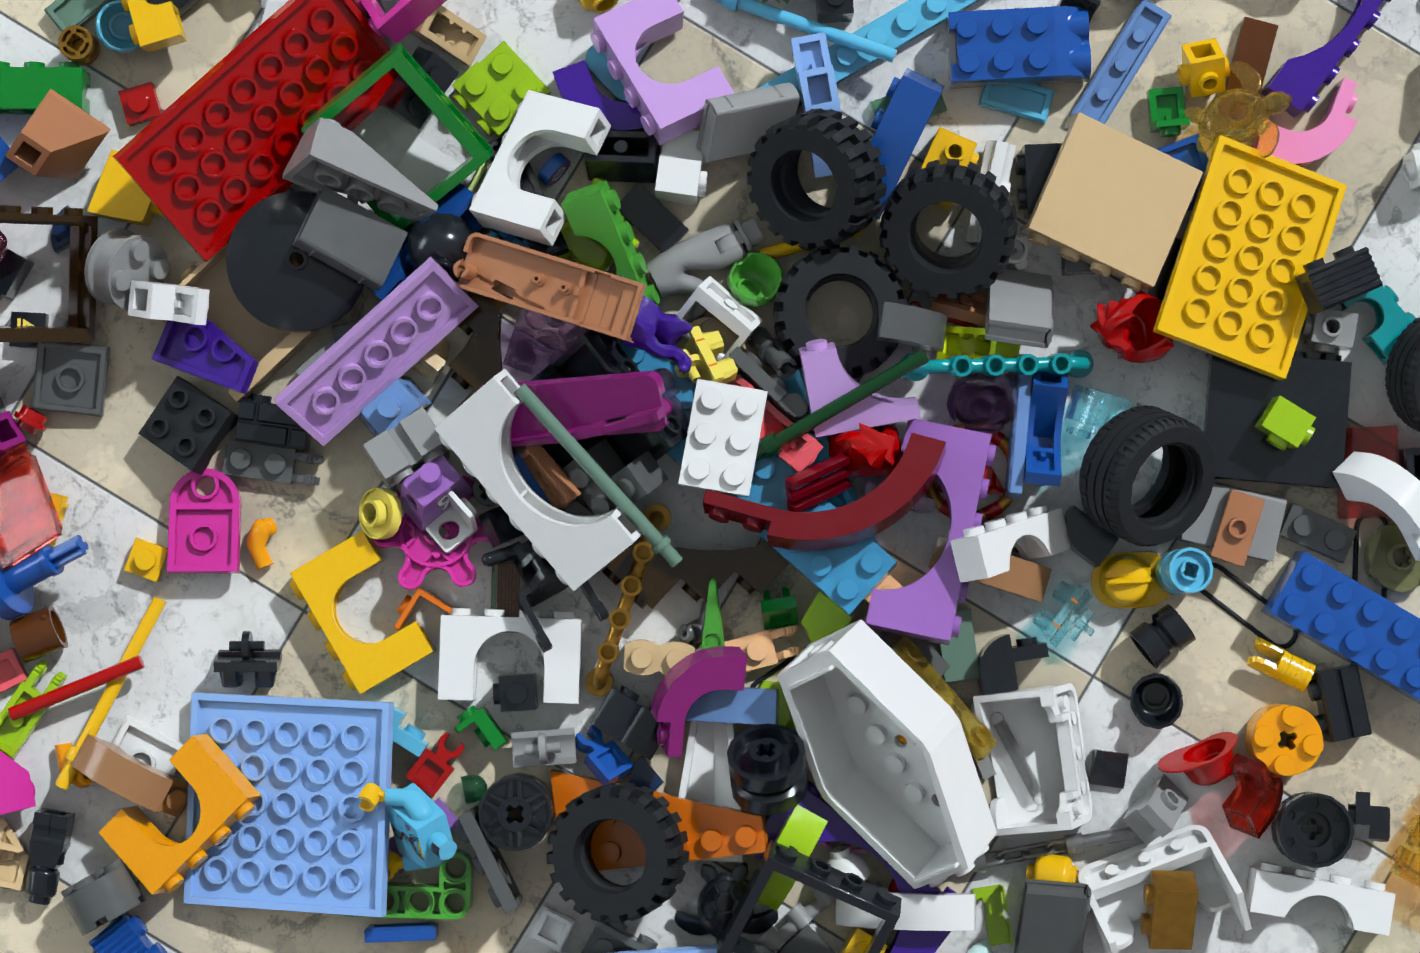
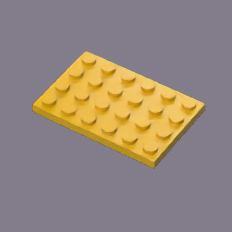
M1222 135L1218 136L1215 139L1153 332L1279 381L1285 380L1308 311L1295 276L1305 273L1303 265L1322 257L1324 260L1347 185Z

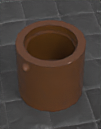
M52 606L19 617L9 623L14 646L25 663L57 652L68 646L64 626Z

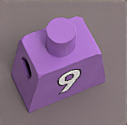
M442 455L432 462L422 465L402 482L401 507L423 532L430 523L452 507L448 497V493L451 490L461 500L463 497L466 498L473 493V488Z

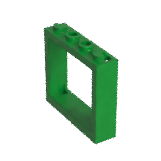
M399 42L304 122L301 131L305 133L306 129L320 117L323 119L335 117L394 68L471 155L470 158L425 193L436 203L489 160L492 155V147ZM366 202L375 212L374 214L402 230L414 221L381 211L377 207L376 202Z

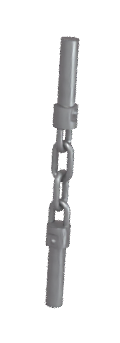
M1129 826L1084 835L1080 832L1064 835V838L1054 839L1049 842H1039L1007 848L1001 851L986 852L976 858L974 861L975 867L970 873L984 871L989 867L1036 859L1039 855H1058L1063 853L1069 855L1085 852L1086 848L1136 839V833ZM1064 843L1065 848L1055 850L1054 845ZM1045 847V852L1031 854L1030 849ZM1020 851L1021 856L1007 859L1006 854ZM996 856L997 861L987 862L986 858Z

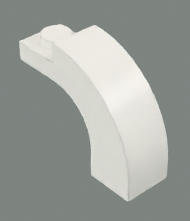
M1354 451L1332 472L1346 500L1369 503L1385 512L1400 529L1415 561H1420V481L1391 460L1372 453Z

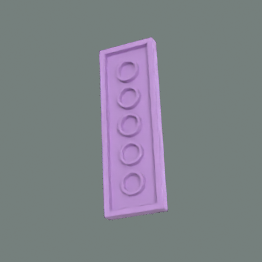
M430 256L279 393L274 400L278 407L324 447L353 421L365 406L395 380L405 374L477 309L479 305L464 289L458 287L455 283L456 281Z

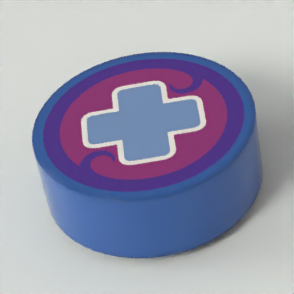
M562 153L554 154L540 169L538 179L547 187L553 186L566 173L571 161Z

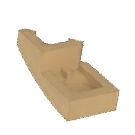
M0 819V888L23 892L30 864V855L5 819Z

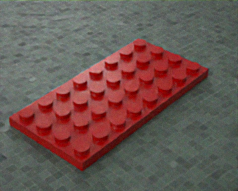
M288 0L112 157L201 259L207 262L229 242L236 224L251 207L267 197L285 192L293 184V182L283 179L282 176L304 134L301 131L304 122L391 49L373 31L366 17L352 0ZM392 68L333 117L332 120L337 121L341 124V127L350 131L355 129L381 105L378 102L399 73Z

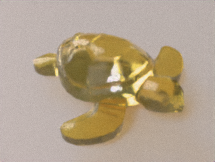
M1241 61L1232 62L1229 65L1230 71L1239 79L1242 89L1234 88L1220 93L1210 102L1205 110L1190 107L1185 111V115L1190 118L1192 123L1199 124L1198 131L1201 136L1197 141V150L1200 153L1208 152L1214 145L1215 139L1220 135L1240 143H1246L1259 135V155L1261 158H1267L1274 153L1280 137L1279 128L1269 120V116L1286 110L1291 104L1292 96L1278 91L1271 92L1262 98L1259 95L1261 89L1260 74L1247 63Z

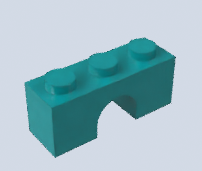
M1387 285L1339 304L1342 305L1341 311L1348 309L1355 302H1364L1373 309L1376 316L1375 325L1362 340L1383 365H1386L1389 353L1394 343H1396L1398 336L1416 319L1412 313H1405L1397 304L1399 301L1398 296Z

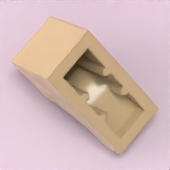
M442 5L410 32L424 43L445 52L468 66H471L487 37Z

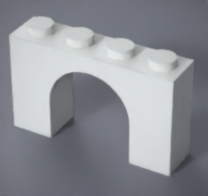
M528 90L523 102L519 104L516 110V116L508 132L502 138L501 146L494 160L487 168L486 176L479 190L472 198L469 211L483 227L553 246L567 216L555 199L521 190L520 179L522 172L535 155L552 147H566L597 156L611 128L604 114L596 107Z
M452 608L451 614L441 615L438 700L473 701L476 699L478 655L483 645L492 636L506 631L518 632L531 638L539 647L535 638L536 635L522 610H519V617H505V610L484 609V616L470 615V608ZM533 610L553 646L552 649L545 653L541 650L544 658L543 703L579 704L583 619H575V612L554 611V618L540 617V611Z

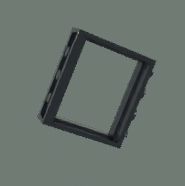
M771 840L719 939L717 953H777L740 936L773 871L881 918L882 920L864 953L881 952L900 918L902 898L889 893L887 888H878L864 882L856 874L844 873L835 869L825 860L813 859L798 852L791 845L788 848Z

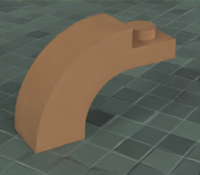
M938 535L929 563V569H932L940 559L948 542V537ZM1010 555L1009 571L990 578L974 580L973 582L1042 602L1052 569Z
M87 735L71 764L79 772L104 788L156 813L159 810L179 818L187 804L188 781L153 768L132 757L117 745L93 735Z

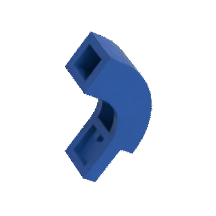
M1038 371L1032 375L1024 483L1039 486H1060L1062 477L1061 431L1069 389L1068 373L1052 375L1047 371Z

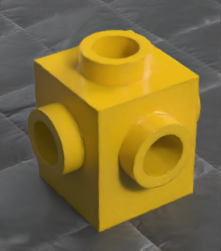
M1216 38L1182 44V65L1177 66V75L1180 85L1186 86L1191 98L1207 97L1215 93L1225 92V77L1230 76V65Z

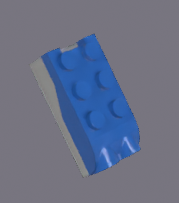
M1052 6L948 12L946 25L950 89L975 88L986 85L1007 86L1024 83L1088 82L1091 75L1090 28L1088 10L1084 8Z

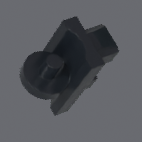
M243 631L241 641H229V650L218 651L217 660L213 662L214 672H220L224 688L241 686L243 683V672H255V686L273 687L282 661V649H265V641H253L252 632Z

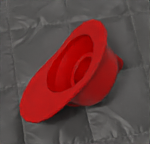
M1221 732L1209 736L1198 743L1168 753L1157 763L1158 769L1165 773L1184 772L1193 783L1201 786L1216 784L1238 770L1232 750L1237 744V735L1232 732Z

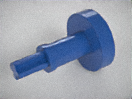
M76 535L55 547L46 545L40 548L38 552L21 561L10 552L0 549V617L5 620H14L30 612L35 603L33 586L51 576L55 577L61 574L66 564L86 555V550L89 549L87 542H83L82 537Z

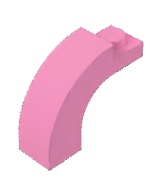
M1343 78L1336 84L1323 119L1316 128L1309 131L1295 132L1266 122L1260 127L1252 148L1300 167H1305L1321 160L1336 150L1349 137L1358 121L1345 115V113L1350 114L1356 104L1358 95L1353 92L1357 82Z

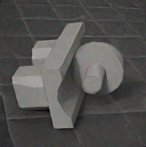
M574 728L511 732L513 768L577 763Z

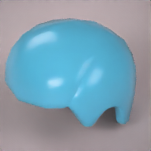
M121 0L106 4L99 11L95 22L97 37L107 49L117 53H130L140 47V44L135 45L130 35L129 25L133 24L130 11L125 12Z

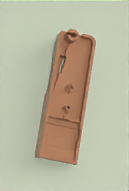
M472 233L468 236L463 249L467 253L465 261H463L464 259L458 260L453 266L455 277H459V283H455L461 289L634 343L630 336L647 286L646 284L481 233ZM494 290H497V291H499V292H501V293H503V294H505V295H507V296H509V297H511V298H513V299H510V298H508V297H506V296H504V295H502V294H500V293H498V292H496V291H494Z

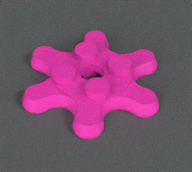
M462 476L473 488V481L469 477ZM397 491V496L400 499L401 493ZM473 493L466 497L468 501L473 496ZM405 512L400 527L393 537L388 539H372V542L379 548L397 547L404 552L406 558L403 567L399 570L398 582L400 586L407 590H415L420 587L425 576L430 571L436 569L446 571L455 585L459 587L470 586L474 583L477 572L468 559L469 550L477 543H490L480 519L475 517L478 530L447 554L437 543L427 538V531L424 530L422 532ZM445 522L441 526L447 531L444 539L451 540L458 536L460 528L455 522Z

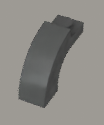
M884 301L881 304L876 340L912 346V352H918L923 349L925 353L928 351L943 353L948 317L936 311Z

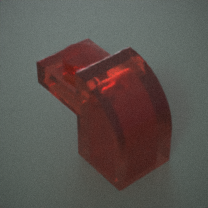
M1236 753L1229 762L1237 786L1222 804V808L1230 828L1259 839L1272 823L1279 810L1283 796V780L1281 776L1269 772L1266 764L1255 757L1249 758Z

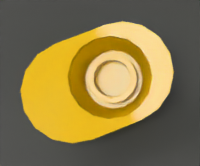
M1128 552L1107 555L1101 565L1095 567L1092 571L1091 585L1093 593L1100 602L1113 608H1141L1159 605L1170 595V593L1164 591L1159 586L1155 577V566L1161 556L1152 552Z

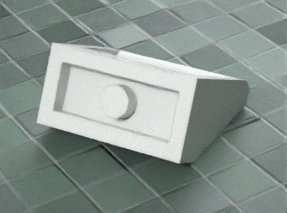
M711 276L696 288L676 314L682 321L689 323L684 317L698 302L739 336L727 353L723 351V353L714 355L716 361L729 358V354L737 346L741 348L763 321L747 306L734 298L729 291ZM689 333L683 335L686 339H690Z

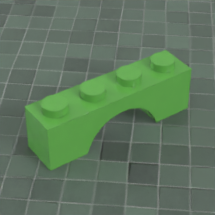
M607 180L569 192L561 205L574 235L592 238L603 244L615 261L616 275L646 284L643 296L659 306L660 297L654 284L650 285L645 274L647 272L645 259L641 253L636 252L633 245V230L628 221H623L619 211L621 203L617 192L614 189H610Z

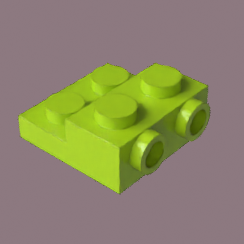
M505 41L501 42L480 63L476 62L452 84L453 89L456 91L452 97L466 112L470 108L473 109L480 117L476 123L489 137L495 133L501 138L508 132L516 116V110L519 104L523 102L528 90L546 95L551 94L550 89Z

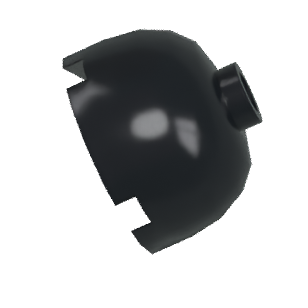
M443 213L433 214L430 216V220L424 221L421 224L420 221L415 223L408 238V256L413 269L416 270L431 256L458 282L459 277H455L453 266L458 260L464 259L463 261H465L467 253L463 249L468 236L474 233L469 228V223L456 215Z

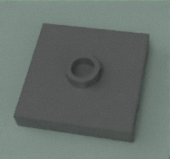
M38 342L32 409L103 417L110 347L69 342Z

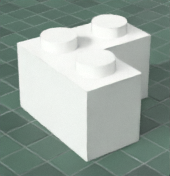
M691 130L662 144L655 185L657 200L697 206L698 197H705L708 172L702 171L703 162L707 163V161L705 160L704 153L696 148L699 131Z

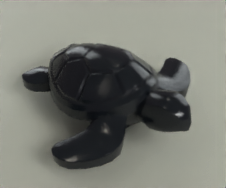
M742 862L734 865L730 874H718L715 866L703 863L700 867V875L707 884L703 887L697 899L698 915L676 911L674 917L676 925L693 935L711 934L717 938L716 944H718L722 933L747 888L742 881L748 875V865ZM753 909L741 934L754 935L767 931L777 923L778 911L769 909L762 913L753 914Z

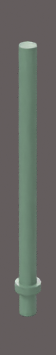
M525 383L522 384L514 394L652 545L651 550L655 554L659 553L672 568L675 567L683 558L671 546V539L667 535H661Z

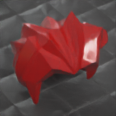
M1140 290V292H1137L1128 299L1121 297L1118 302L1109 300L1108 305L1097 303V320L1090 325V328L1098 333V338L1106 348L1118 353V359L1141 364L1154 362L1164 357L1174 347L1173 339L1153 332L1162 301Z
M859 423V430L829 435L828 456L834 457L844 453L850 457V464L846 465V467L851 469L850 477L890 475L899 463L901 442L898 429L892 425L868 427Z

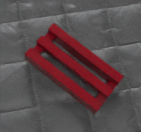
M840 453L785 478L787 509L793 512H800L852 488V481L847 479V477L851 476V469L846 467V465L850 464V457ZM837 470L836 472H834V473H832V474H829V475H827V476H825V477H823V478H820V477H822V476H824V475H826V474H828V473H830V472H833V471ZM808 483V485L803 486V487H801V488L795 490L796 488H798V487H800V486H802V485Z

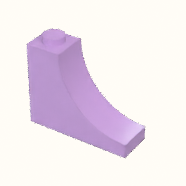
M815 339L806 342V347L799 348L810 414L860 385L842 366L834 342L827 343V339ZM874 393L815 427L813 431L815 437H822L859 430V423L868 427H875L921 418L919 404L915 397L893 398Z

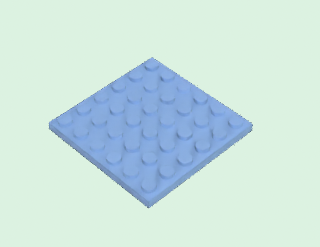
M204 692L192 693L190 737L208 734L261 796L253 803L255 806L254 811L244 820H237L229 828L232 832L228 838L219 845L215 846L213 844L206 851L207 859L193 870L190 868L185 873L183 903L368 917L386 916L390 820L385 802H379L373 811L366 812L360 809L359 804L363 799H359L357 796L368 783L376 784L382 791H386V788H391L394 702ZM189 783L186 840L196 830L201 812L198 796Z

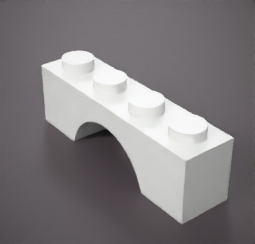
M1046 504L1028 508L1023 512L1006 515L1005 518L985 522L984 525L964 529L963 537L950 541L960 583L986 579L1009 571L1010 555L1013 546L1016 547L1024 560L1052 556L1072 549L1067 535L1062 508L1048 510Z
M1261 862L1260 868L1252 866L1249 868L1245 901L1247 910L1250 912L1285 918L1289 910L1298 901L1309 896H1327L1333 899L1340 907L1346 926L1358 931L1389 936L1396 894L1385 890V883L1365 880L1364 886L1351 884L1350 877L1330 874L1329 880L1316 878V871L1296 868L1295 874L1281 872V865Z

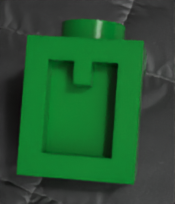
M473 705L457 716L460 722L454 727L457 734L475 722L478 728L474 732L485 747L491 744L494 750H496L508 741V738L485 706L477 711Z

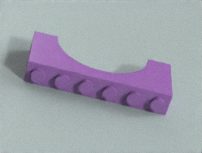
M913 419L907 421L901 457L905 452L911 432L946 442L945 455L934 479L941 487L948 504L950 514L949 538L940 559L922 578L898 589L872 590L866 624L872 630L949 645L951 637L958 638L962 617L955 616L958 602L965 603L969 582L960 583L950 541L963 537L964 529L981 525L983 514L977 513L976 510L978 500H986L990 480L984 479L983 475L986 465L993 466L996 446L990 445L992 434Z

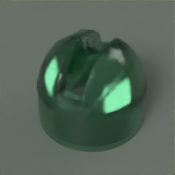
M475 774L461 776L466 804L480 801L487 791L485 780Z

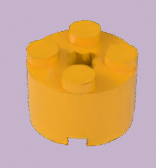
M1282 703L1269 704L1257 710L1248 721L1245 736V748L1252 761L1259 767L1282 776H1292L1305 772L1317 761L1324 748L1322 731L1317 720L1308 711L1300 707ZM1281 732L1289 734V737L1286 739L1288 743L1286 746L1278 745L1281 741V736L1279 735Z

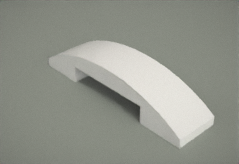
M889 892L902 898L900 918L893 930H976V894ZM836 899V925L877 929L882 920L881 918Z

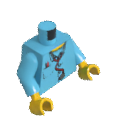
M368 783L358 794L357 798L363 799L359 807L366 812L373 811L379 802H385L398 851L403 855L401 858L397 853L389 852L388 880H391L401 868H404L405 871L434 868L440 866L444 860L452 858L456 853L457 845L453 841L446 814L416 784L412 783L405 788H386V791H382L376 784Z

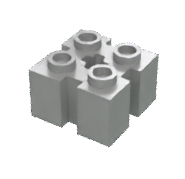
M423 407L399 421V425L391 430H385L363 444L370 463L386 487L395 493L397 491L401 493L402 482L425 463L432 462L442 455L446 459L451 458L448 449L443 445L439 434L434 429L436 427Z

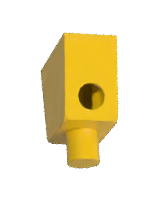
M111 149L87 211L100 218L145 227L150 226L154 214L165 217L112 157L117 151Z

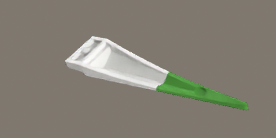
M715 577L709 581L701 650L725 646L718 586ZM690 722L679 798H689L701 801L702 803L745 811L733 798L729 775L727 750L730 742L736 737L734 723ZM745 855L700 860L742 863L745 860Z

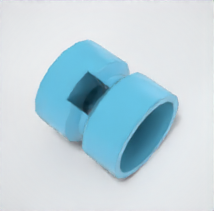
M1198 548L1176 549L1165 552L1158 559L1155 566V577L1159 586L1170 594L1195 593L1202 591L1209 585L1213 577V565L1208 555Z

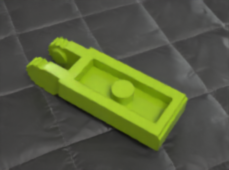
M43 659L36 664L26 681L20 683L0 713V751L11 759L16 758L49 707L15 721L11 719L8 708L61 687L67 678V675L60 671L51 679L44 693L35 688L34 686L44 676L49 666V663Z

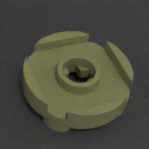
M1396 523L1382 525L1377 528L1369 538L1365 548L1364 568L1366 574L1373 578L1380 587L1389 591L1407 592L1417 588L1420 585V561H1415ZM1402 547L1404 548L1403 554L1408 557L1407 563L1402 562L1397 566L1393 553Z

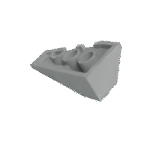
M320 117L306 129L282 176L283 179L313 192L322 191L323 187L326 186L333 191L347 194V199L358 204V201L376 202L377 207L381 211L420 222L426 220L437 212L438 209L437 203L355 133L341 127L340 123L332 119Z

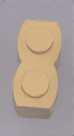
M633 640L625 644L623 669L635 675H650L658 671L666 675L676 663L694 653L695 647L681 641H672L659 645L651 640Z

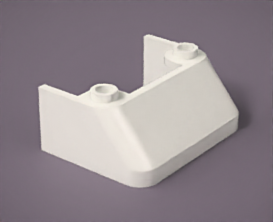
M1201 825L1186 826L1168 833L1163 838L1160 836L1148 845L1142 843L1084 866L1078 874L1079 883L1088 884L1091 889L1090 914L1106 953H1119V950L1128 947L1133 942L1135 931L1131 922L1140 919L1141 913H1147V906L1144 905L1143 889L1145 884H1150L1151 870L1194 871L1199 891L1198 903L1200 907L1209 912H1219L1232 907L1244 930L1252 929L1244 893L1210 831Z

